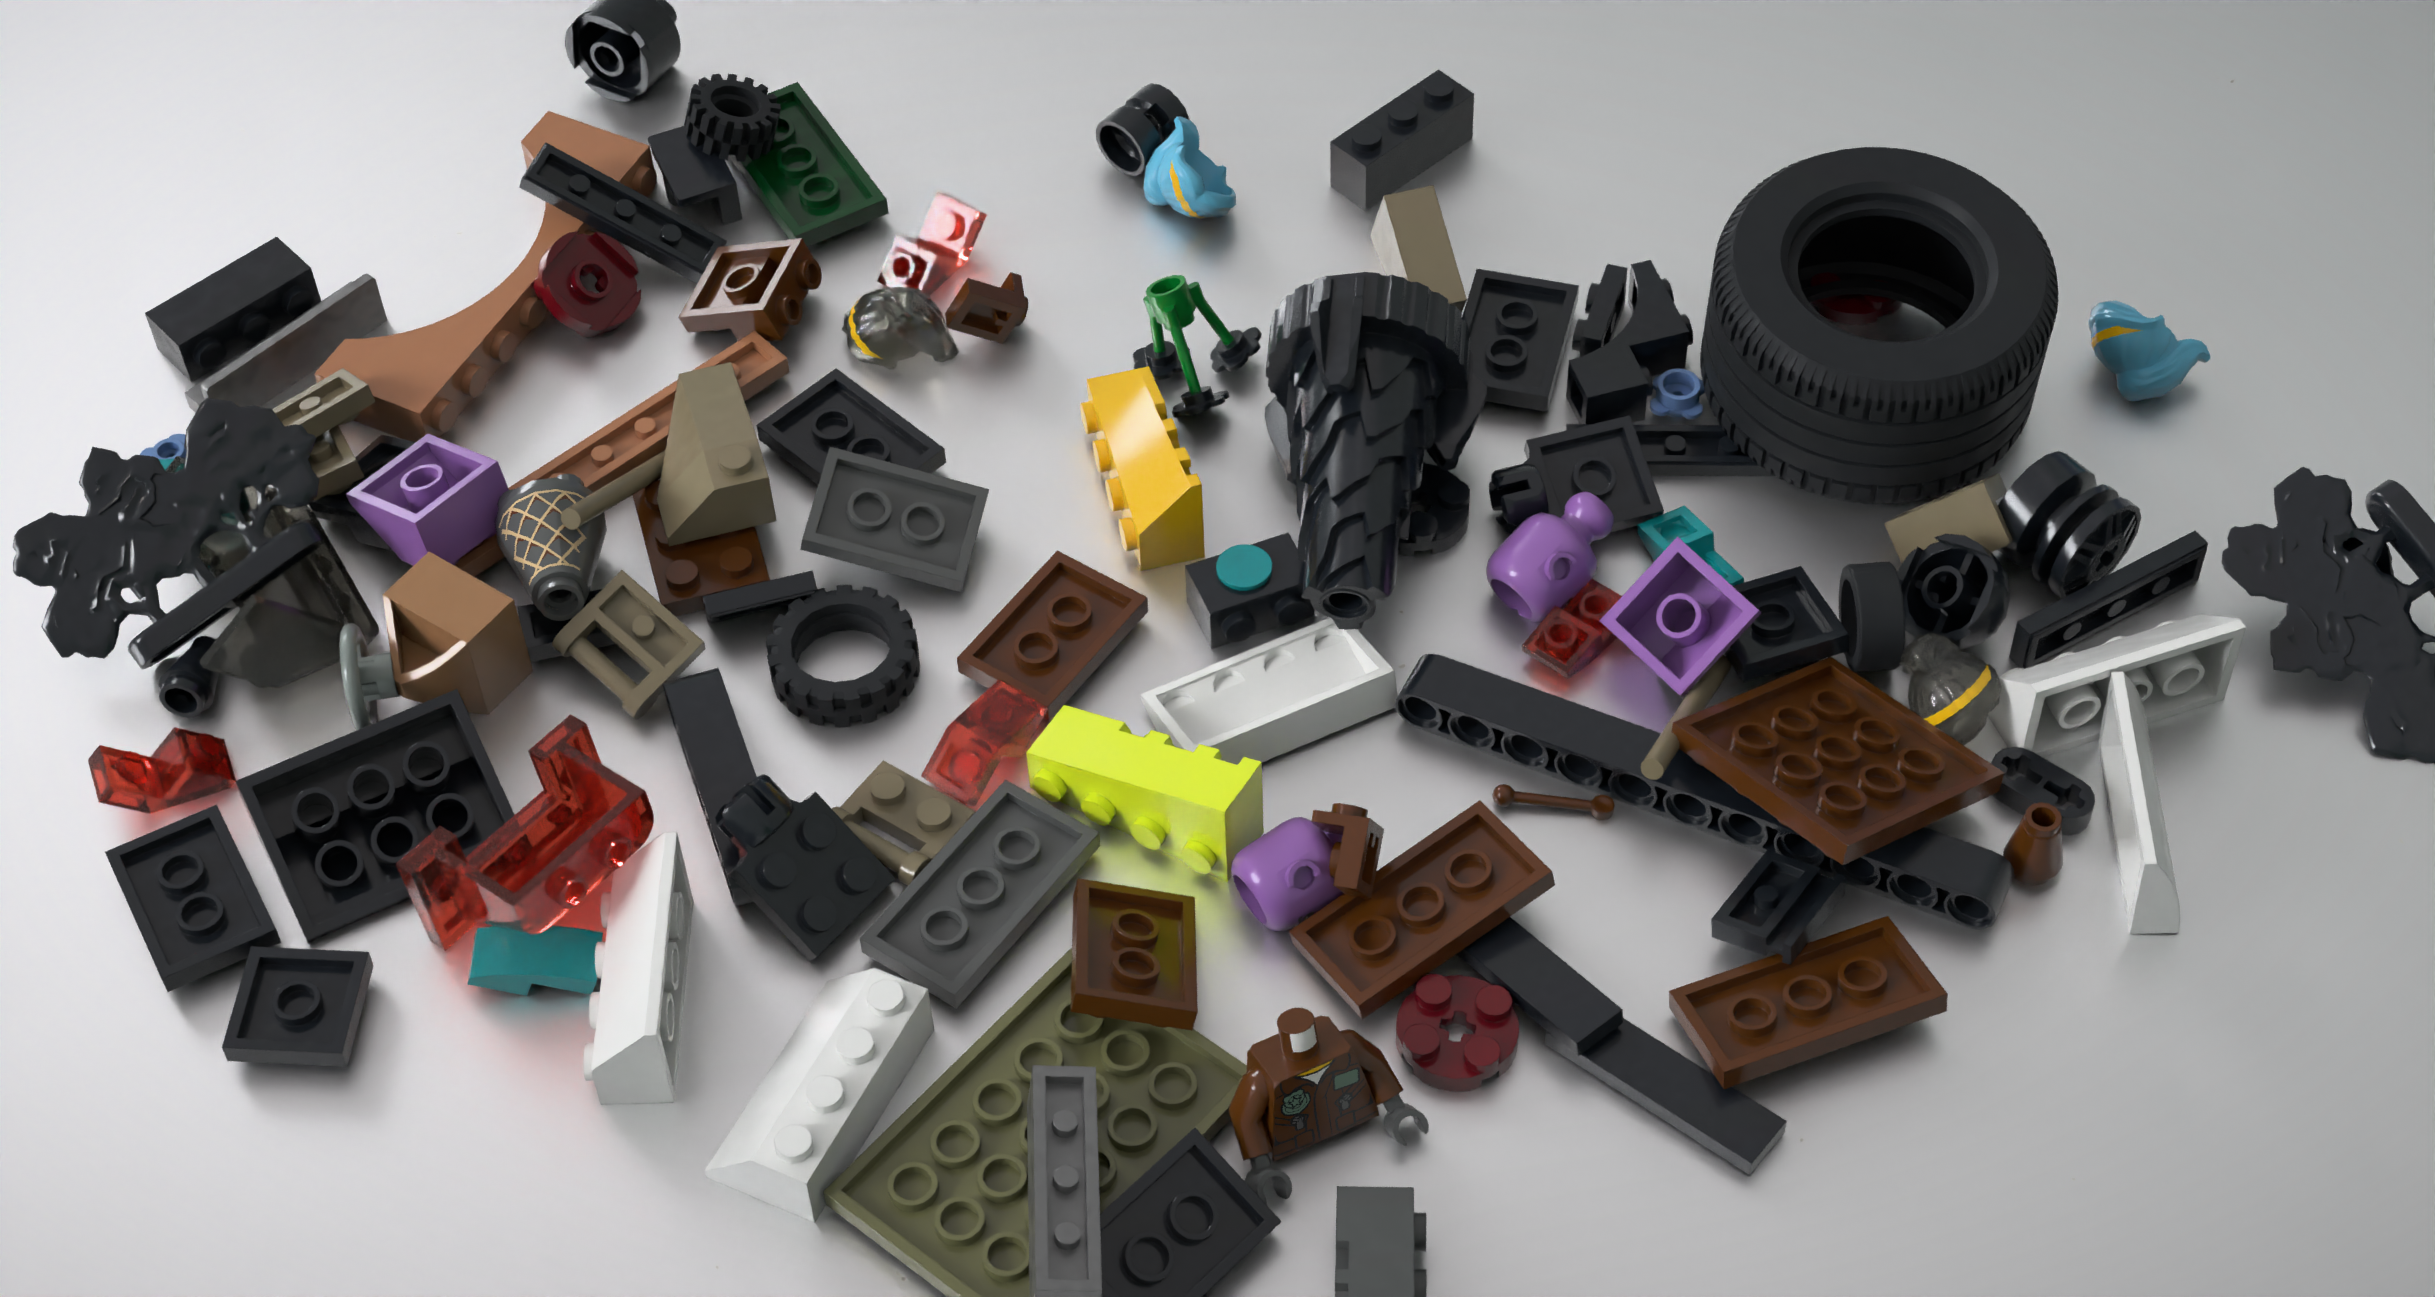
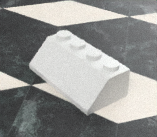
M2199 614L2179 621L2169 620L2161 623L2154 629L2128 637L2117 636L2102 645L2077 653L2066 652L2051 661L2032 667L2011 669L1994 679L1987 715L2008 748L2022 747L2041 757H2045L2099 740L2111 672L2123 671L2133 682L2143 702L2147 724L2222 701L2227 692L2246 626L2238 618Z
M677 831L662 833L615 867L611 892H605L601 897V922L603 928H607L606 942H597L595 948V970L597 977L601 978L600 992H592L589 1000L590 1025L596 1031L594 1043L585 1044L583 1052L584 1077L586 1081L594 1080L600 1104L674 1103L693 911V897Z
M876 968L828 980L705 1169L706 1177L815 1223L826 1206L823 1191L852 1164L934 1031L928 989Z

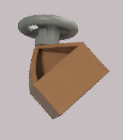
M430 551L382 594L390 652L370 656L364 635L356 624H346L340 632L339 646L342 680L348 710L356 731L377 722V700L400 697V695L406 699L424 703L458 689L468 713L489 715L533 672L514 599Z

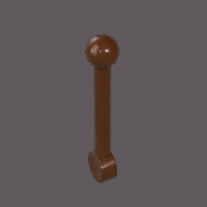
M1506 784L1498 785L1492 793L1493 801L1501 807H1507L1514 802L1588 811L1599 820L1611 818L1615 807L1613 799L1607 795H1598L1593 800L1514 791L1511 786Z

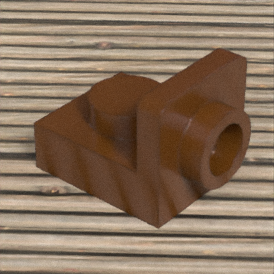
M1010 272L1001 287L967 278L945 312L947 328L1003 344L1013 328L1023 323L1027 314L1028 298L1024 296L1021 275Z
M1334 803L1331 812L1313 810L1311 822L1324 832L1343 835L1342 841L1334 844L1330 855L1329 872L1330 876L1335 878L1333 886L1348 896L1371 899L1384 828L1371 818H1368V810L1362 807Z

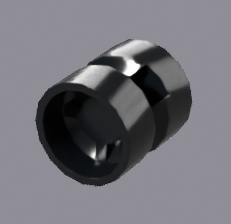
M1150 83L1129 98L1124 106L1117 108L1098 124L1096 140L1101 152L1110 164L1126 175L1137 176L1145 171L1154 150L1176 129L1174 123L1176 116L1190 119L1185 107L1177 96L1160 84Z

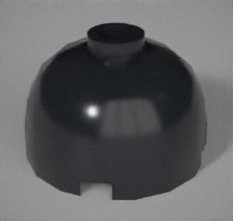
M1943 534L1934 537L1939 542L1929 545L1924 550L1919 547L1908 554L1897 571L1904 601L1905 631L1929 646L1941 650L1960 651L1982 644L1997 632L2007 616L2010 603L2008 575L1994 554L1971 538L1955 534Z

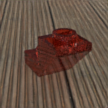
M937 192L918 238L896 234L877 282L917 303H923L968 261L987 214L949 194Z
M999 679L948 725L921 777L961 803L968 806H976L1002 756L1022 758L1048 708L1006 681Z
M176 727L171 730L151 757L132 751H123L99 745L88 759L99 803L148 814L230 789L236 782L224 739Z

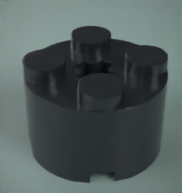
M596 0L576 18L566 31L565 48L569 61L574 69L579 65L590 77L585 83L598 94L619 102L633 100L636 96L646 92L679 58L681 43L675 25L677 20L676 12L665 0Z

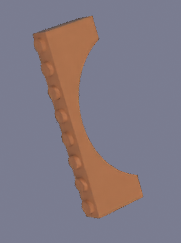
M548 111L521 141L527 169L546 142L646 197L652 193L657 183V173L654 169L649 145ZM545 202L543 222L528 254L518 267L489 294L450 317L418 329L389 336L344 339L314 373L317 383L344 368L368 384L375 399V403L360 411L353 421L413 442H417L426 434L441 438L444 433L453 428L458 416L475 397H478L484 391L487 382L503 363L508 362L513 357L516 348L532 329L537 328L541 324L545 314L548 312L544 301L538 298L534 290V280L538 276L539 263L543 254L560 237L569 232L579 231L577 234L592 235L595 232L604 233Z

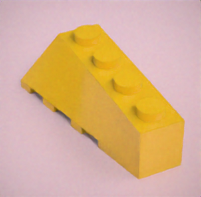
M1149 366L1087 379L1088 401L1080 403L1082 422L1086 434H1096L1097 440L1093 441L1094 457L1099 473L1108 471L1110 479L1105 481L1110 508L1112 512L1121 510L1123 519H1119V531L1125 551H1135L1141 571L1204 558L1202 484L1197 473L1192 475L1190 473V457L1186 448H1180L1177 428L1172 418L1167 419L1165 401Z

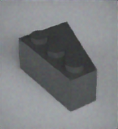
M1337 1186L1335 1297H1426V1269H1414V1251L1426 1252V1213L1414 1212V1188Z

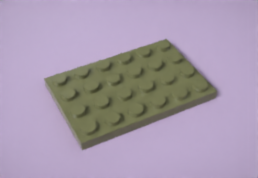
M1071 948L823 1191L825 1203L947 1297H1030L1027 1102L1032 1066L1096 1067L1101 1214L1192 1129L1196 1128L1208 1142L1212 1140L1231 1120L1229 1106L1242 1076L1247 1073V1065L1194 1029L1191 1031L1172 1027L1161 1028L1146 1023L1114 1018H1097L1088 1014L1071 1012Z

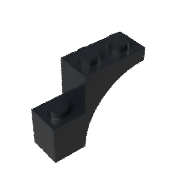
M1651 260L1631 264L1628 303L1633 315L1624 329L1613 340L1596 351L1569 360L1566 398L1579 424H1596L1629 415L1632 422L1645 420L1647 397L1652 396L1653 393L1651 376L1662 374L1670 369L1685 368L1687 347L1693 343L1692 326L1687 315H1680L1674 304L1673 291L1669 281L1666 278H1660Z

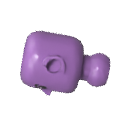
M1585 491L1573 495L1567 501L1564 514L1561 517L1542 512L1528 517L1489 558L1486 575L1490 587L1509 608L1518 609L1519 615L1530 621L1543 622L1554 618L1566 606L1578 602L1577 594L1595 576L1597 560L1590 544L1593 541L1603 539L1611 532L1614 523V516L1611 510L1597 496Z
M1294 817L1273 828L1235 855L1231 864V874L1234 883L1248 908L1265 927L1276 932L1291 929L1344 894L1333 886L1335 878L1331 877L1329 872L1332 848L1336 842L1342 841L1343 835L1324 832L1314 825L1311 820L1304 817Z

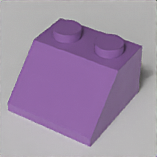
M426 434L346 493L349 503L402 561L414 566L430 551L455 566L462 556L483 540L496 534L494 521L498 512L497 503L499 497L509 489L498 461L431 434Z
M1677 536L1601 618L1600 622L1683 698L1755 621L1761 612Z

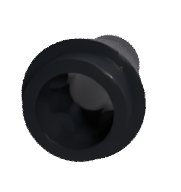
M209 636L197 637L191 647L159 679V699L168 711L177 716L189 718L195 717L211 707L221 662L225 656V648L218 640Z

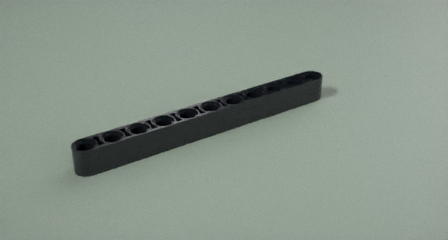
M1425 654L1420 657L1395 702L1396 711L1401 718L1424 731L1598 794L1607 795L1612 799L1761 853L1770 850L1820 867L1822 875L1834 878L1837 873L1846 876L1847 884L1966 927L1986 929L1994 924L2015 876L2013 866L2002 855L1927 827H1923L1845 865H1841L1836 860L1826 856L1819 848L1794 830L1781 824L1777 818L1752 800L1739 794L1731 785L1710 770L1694 762L1689 755L1680 749L1659 779L1651 780L1645 777L1641 772V763L1661 733L1442 655Z

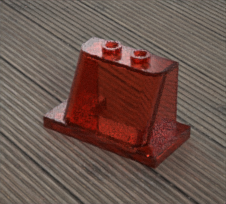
M570 714L528 750L543 791L467 857L464 856L456 835L439 826L396 863L430 941L446 951L477 923L528 934H539L548 930L568 911L576 907L586 895L613 871L620 868L649 837L654 823V814L646 791L602 765L587 724Z

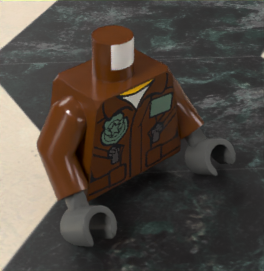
M1292 1008L1281 1013L1277 1020L1278 1034L1251 1046L1247 1052V1073L1242 1076L1229 1106V1115L1243 1161L1249 1159L1252 1167L1246 1175L1245 1182L1266 1205L1267 1200L1263 1193V1187L1270 1177H1272L1273 1188L1279 1197L1288 1199L1292 1192V1183L1289 1176L1283 1171L1272 1168L1268 1155L1275 1162L1379 1116L1377 1106L1382 1103L1387 1110L1384 1117L1385 1130L1400 1144L1407 1146L1405 1139L1399 1132V1125L1405 1117L1413 1116L1415 1124L1423 1133L1427 1134L1429 1129L1427 1118L1423 1113L1402 1101L1399 1093L1403 1091V1088L1378 1047L1354 1030L1339 1031L1328 1016L1320 1015L1314 1018L1313 1013L1304 1008Z

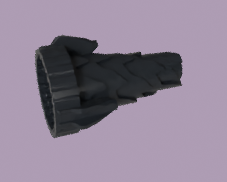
M1373 272L1325 276L1315 279L1311 284H1304L1295 289V293L1292 295H1287L1280 302V308L1276 309L1272 316L1266 361L1268 387L1271 393L1276 395L1265 407L1264 416L1267 431L1276 455L1283 466L1286 479L1297 487V514L1300 521L1298 560H1305L1302 598L1310 599L1316 611L1333 619L1338 629L1344 630L1362 628L1364 621L1374 615L1376 600H1386L1395 588L1400 538L1405 540L1409 538L1412 491L1419 488L1422 484L1425 449L1440 469L1444 471L1455 469L1459 456L1469 440L1487 400V385L1473 373L1474 352L1470 351L1471 338L1469 337V327L1467 322L1462 320V313L1458 308L1449 304L1446 297L1438 292L1431 291L1428 286L1419 282H1410L1403 277L1395 275L1385 276Z

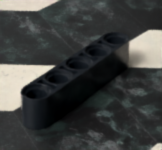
M718 668L663 683V689L735 907H739L754 901L728 874L736 867L740 856L738 848L717 827L714 818L724 803L728 804L731 802L733 795L757 776L721 673Z

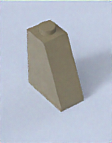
M1434 185L1384 195L1370 236L1386 276L1395 275L1403 277L1407 281L1419 282L1428 286L1431 291L1438 292L1446 297L1448 303L1456 306L1462 313L1467 298Z

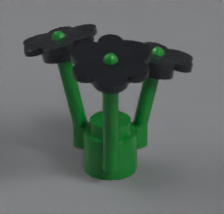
M1172 275L1157 280L1147 288V296L1143 298L1149 314L1153 343L1133 353L1134 369L1149 366L1155 380L1168 379L1174 372L1184 373L1189 391L1181 395L1182 403L1173 407V417L1185 414L1187 416L1198 414L1211 407L1223 404L1225 399L1230 397L1228 391L1213 393L1211 386L1200 387L1190 356V349L1187 346L1182 328L1194 321L1193 312L1197 307L1220 338L1210 354V359L1213 361L1212 369L1216 373L1222 372L1225 369L1233 372L1243 367L1248 361V357L1254 355L1261 346L1258 341L1262 333L1256 327L1249 328L1243 333L1240 330L1229 332L1205 300L1198 282L1188 285L1185 277L1182 275ZM1162 324L1166 330L1171 332L1174 344L1164 341Z

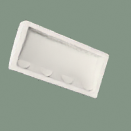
M1330 617L1141 694L1142 703L1157 732L1170 735L1175 747L1192 752L1195 751L1199 744L1220 750L1222 755L1220 760L1236 765L1240 763L1243 757L1265 762L1395 708V702L1398 697L1395 670L1358 629H1338Z
M2123 671L2111 672L2098 748L2129 933H2179L2180 905L2143 702L2133 682Z

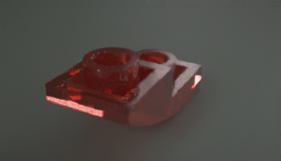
M1591 579L1563 610L1556 605L1522 644V651L1569 679L1589 665L1617 638L1600 620L1622 596L1596 580Z

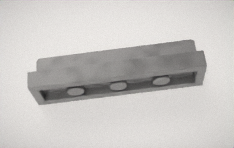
M366 273L355 281L349 282L186 391L184 394L189 407L196 412L201 402L206 398L232 401L239 407L250 405L261 407L321 366L344 339L362 338L386 322L387 317L376 279Z
M1033 1065L1027 1102L1030 1297H1101L1102 1267L1096 1067Z

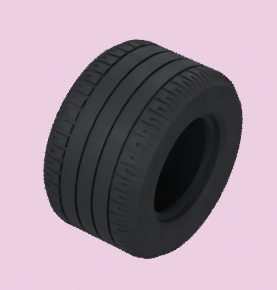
M1861 147L1824 153L1793 163L1764 179L1763 182L1759 183L1742 199L1724 226L1717 243L1700 352L1701 376L1710 408L1730 440L1734 441V444L1745 455L1749 456L1752 461H1757V465L1766 469L1767 472L1776 475L1777 478L1820 496L1864 504H1899L1933 498L1946 492L1954 491L1956 488H1961L1989 471L1991 467H1994L2004 457L2018 439L2029 417L2058 309V281L2051 251L2047 247V242L2038 230L2037 225L2018 203L1984 177L1949 160L1907 149ZM1820 273H1833L1841 279V281L1828 282L1812 287L1810 285L1812 277ZM1861 294L1880 296L1911 305L1934 318L1946 329L1932 336L1912 341L1889 342L1872 340L1849 333L1835 326L1820 315L1810 303L1839 295Z

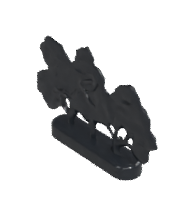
M206 398L199 405L186 429L184 468L175 473L166 472L159 459L154 456L135 454L128 460L121 459L115 451L92 446L79 480V485L84 490V496L89 504L86 515L63 516L49 512L45 516L20 528L14 535L12 545L16 552L13 560L14 574L27 579L36 586H52L55 589V594L47 608L41 627L62 658H69L77 652L87 658L97 657L105 659L115 647L119 627L123 620L129 614L148 616L153 624L130 641L128 651L142 670L149 668L174 653L317 550L325 542V539L310 520L296 522L273 538L264 535L265 522L273 506H284L289 509L307 506L317 497L320 479L312 470L308 460L317 439L315 435L307 433L302 425L284 426L270 408H261L256 405L239 407L232 401ZM268 485H272L277 492V496L270 502L265 498V490ZM253 486L256 489L258 510L254 508L249 511L248 514L251 516L252 521L246 522L240 510L241 492L246 487ZM233 513L237 524L228 525L222 521L221 515ZM219 531H231L242 534L248 545L249 555L215 578L199 557L200 546L208 537ZM184 573L193 574L203 588L166 614L160 608L156 585L164 578L179 577ZM130 588L139 601L133 603L126 602L121 596L122 589Z
M2301 467L2274 487V504L2278 522L2276 527L2272 529L2263 524H2253L2245 527L2234 526L2230 529L2227 538L2228 548L2222 553L2221 563L2223 568L2250 596L2266 597L2287 605L2286 616L2279 622L2278 627L2270 631V652L2273 658L2274 670L2300 673L2304 669L2309 668L2313 669L2318 677L2335 681H2343L2354 671L2364 673L2371 679L2370 695L2365 702L2363 719L2370 748L2373 752L2399 759L2413 756L2424 763H2435V653L2431 654L2422 649L2424 643L2435 642V636L2421 631L2413 622L2409 613L2411 603L2424 593L2430 591L2435 598V523L2401 484L2389 479L2371 490L2365 500L2369 517L2379 530L2375 532L2357 528L2351 517L2352 491L2346 480L2329 475L2315 476L2310 469ZM2349 538H2356L2363 543L2350 552L2343 548V543ZM2389 542L2419 579L2408 585L2401 583L2396 577L2380 571L2376 562L2381 556L2386 543Z

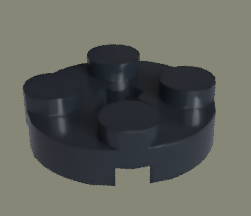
M1424 462L1422 484L1419 488L1412 491L1411 504L1424 505L1427 512L1416 510L1410 515L1408 540L1400 538L1398 555L1414 556V551H1426L1432 549V554H1436L1450 549L1461 540L1467 531L1469 523L1470 489L1465 482L1461 481L1450 471H1444L1436 465Z

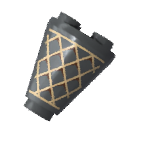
M562 474L556 478L532 480L514 490L504 492L499 497L497 503L498 512L494 521L498 546L530 599L545 617L556 621L569 620L583 609L590 592L607 531L604 512L575 530H570L563 525L561 521L562 511L593 493V491L584 487L581 478L573 474Z

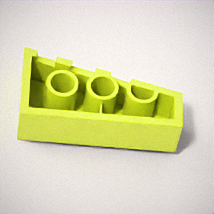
M1063 705L1026 752L1030 788L1034 789L1041 797L1051 802L1064 803L1084 813L1088 819L1098 825L1112 826L1134 837L1138 843L1148 849H1160L1183 860L1188 867L1198 873H1210L1228 882L1232 877L1231 864L1235 855L1241 849L1260 838L1264 833L1261 761L1243 757L1240 763L1236 765L1220 760L1222 755L1219 749L1199 744L1194 752L1181 749L1173 745L1170 735L1151 730L1144 737L1133 735L1125 722Z

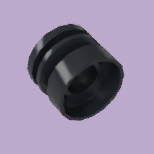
M2056 451L2043 456L2029 466L2011 485L1999 502L1998 507L2011 534L2012 542L1998 549V551L2018 566L2025 568L2032 566L2034 578L2042 584L2049 585L2051 592L2062 599L2109 575L2116 568L2138 533L2141 513L2139 507L2128 499L2119 497L2118 492L2112 487L2104 484L2096 486L2095 475L2068 454Z

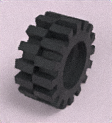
M713 74L711 81L703 77L699 80L698 85L694 84L691 89L684 123L685 134L687 137L692 136L691 143L695 147L704 144V153L711 155L714 151L720 152L719 159L728 161L729 155H735L736 162H745L747 154L752 160L759 159L761 153L766 155L770 151L771 146H773L781 111L780 104H777L778 98L774 93L767 94L768 87L763 84L754 87V80L745 77L744 82L737 81L736 74H728L727 80H723L720 74Z

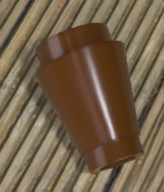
M2039 802L2029 806L2004 848L2003 857L2013 866L2014 878L2023 884H2044L2056 876L2063 866L2062 816L2060 811L2051 804Z

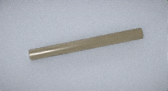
M665 450L564 509L561 513L563 525L570 530H575L660 479Z
M1722 655L1689 690L1641 763V772L1648 779H1659L1679 750V741L1676 735L1671 732L1673 722L1704 710L1729 673L1731 663L1726 656Z

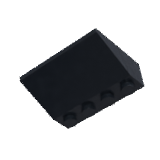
M458 689L236 781L240 797L307 943L528 848L525 836Z

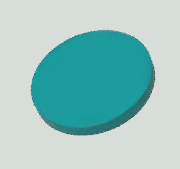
M1248 544L1236 545L1226 549L1219 556L1216 563V573L1219 580L1231 589L1239 591L1253 590L1264 585L1271 577L1272 560L1267 552L1257 546Z

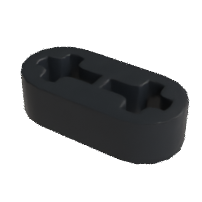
M2022 747L2005 748L1995 754L1991 764L2004 772L1999 792L1992 795L1999 802L2023 816L2027 808L2035 803L2043 802L2055 806L2062 816V835L2078 834L2087 828L2095 805V794L2088 784L2036 753ZM2017 772H2018V773H2021V774H2023V775L2025 776V777L2019 776V777H2017L2015 780H2011V779H2008V778L2006 777V776L2012 777V776H2014ZM2067 801L2076 805H2070L2065 810L2056 806H2063Z

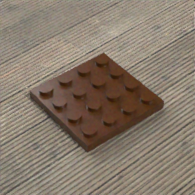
M1832 657L1823 659L1675 721L1671 731L1679 741V749L1689 755L1694 762L1710 770L1731 785L1739 794L1752 800L1777 818L1781 824L1794 830L1819 848L1826 856L1836 860L1841 865H1845L1999 792L2004 777L2003 771Z

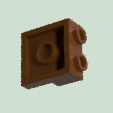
M802 238L718 247L678 318L687 332L731 329L739 341L751 332L756 331L768 342L783 340L789 326L800 323L803 314L802 302L807 296L808 291L817 289L820 286L822 279L821 268Z

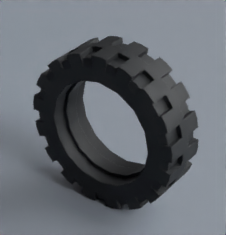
M837 585V590L828 592L825 591V588L817 589L815 593L810 594V598L804 601L798 598L789 604V612L785 616L779 614L772 624L774 634H768L766 643L770 675L777 698L780 702L786 700L788 710L795 716L800 717L804 714L808 716L810 723L823 726L825 722H833L835 727L838 728L851 727L850 722L859 720L862 721V724H867L877 720V714L883 711L887 714L894 711L900 706L899 699L902 696L908 697L915 687L913 677L919 676L920 662L915 628L913 629L912 618L906 609L900 610L899 602L888 594L883 598L878 595V590L871 587L863 586L862 591L852 590V585ZM856 630L871 633L886 642L890 648L886 659L873 672L855 680L832 682L817 679L801 670L797 664L802 652L813 641L832 632Z

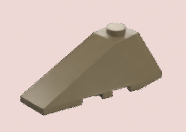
M731 362L678 375L657 496V503L669 546L777 521L767 469Z

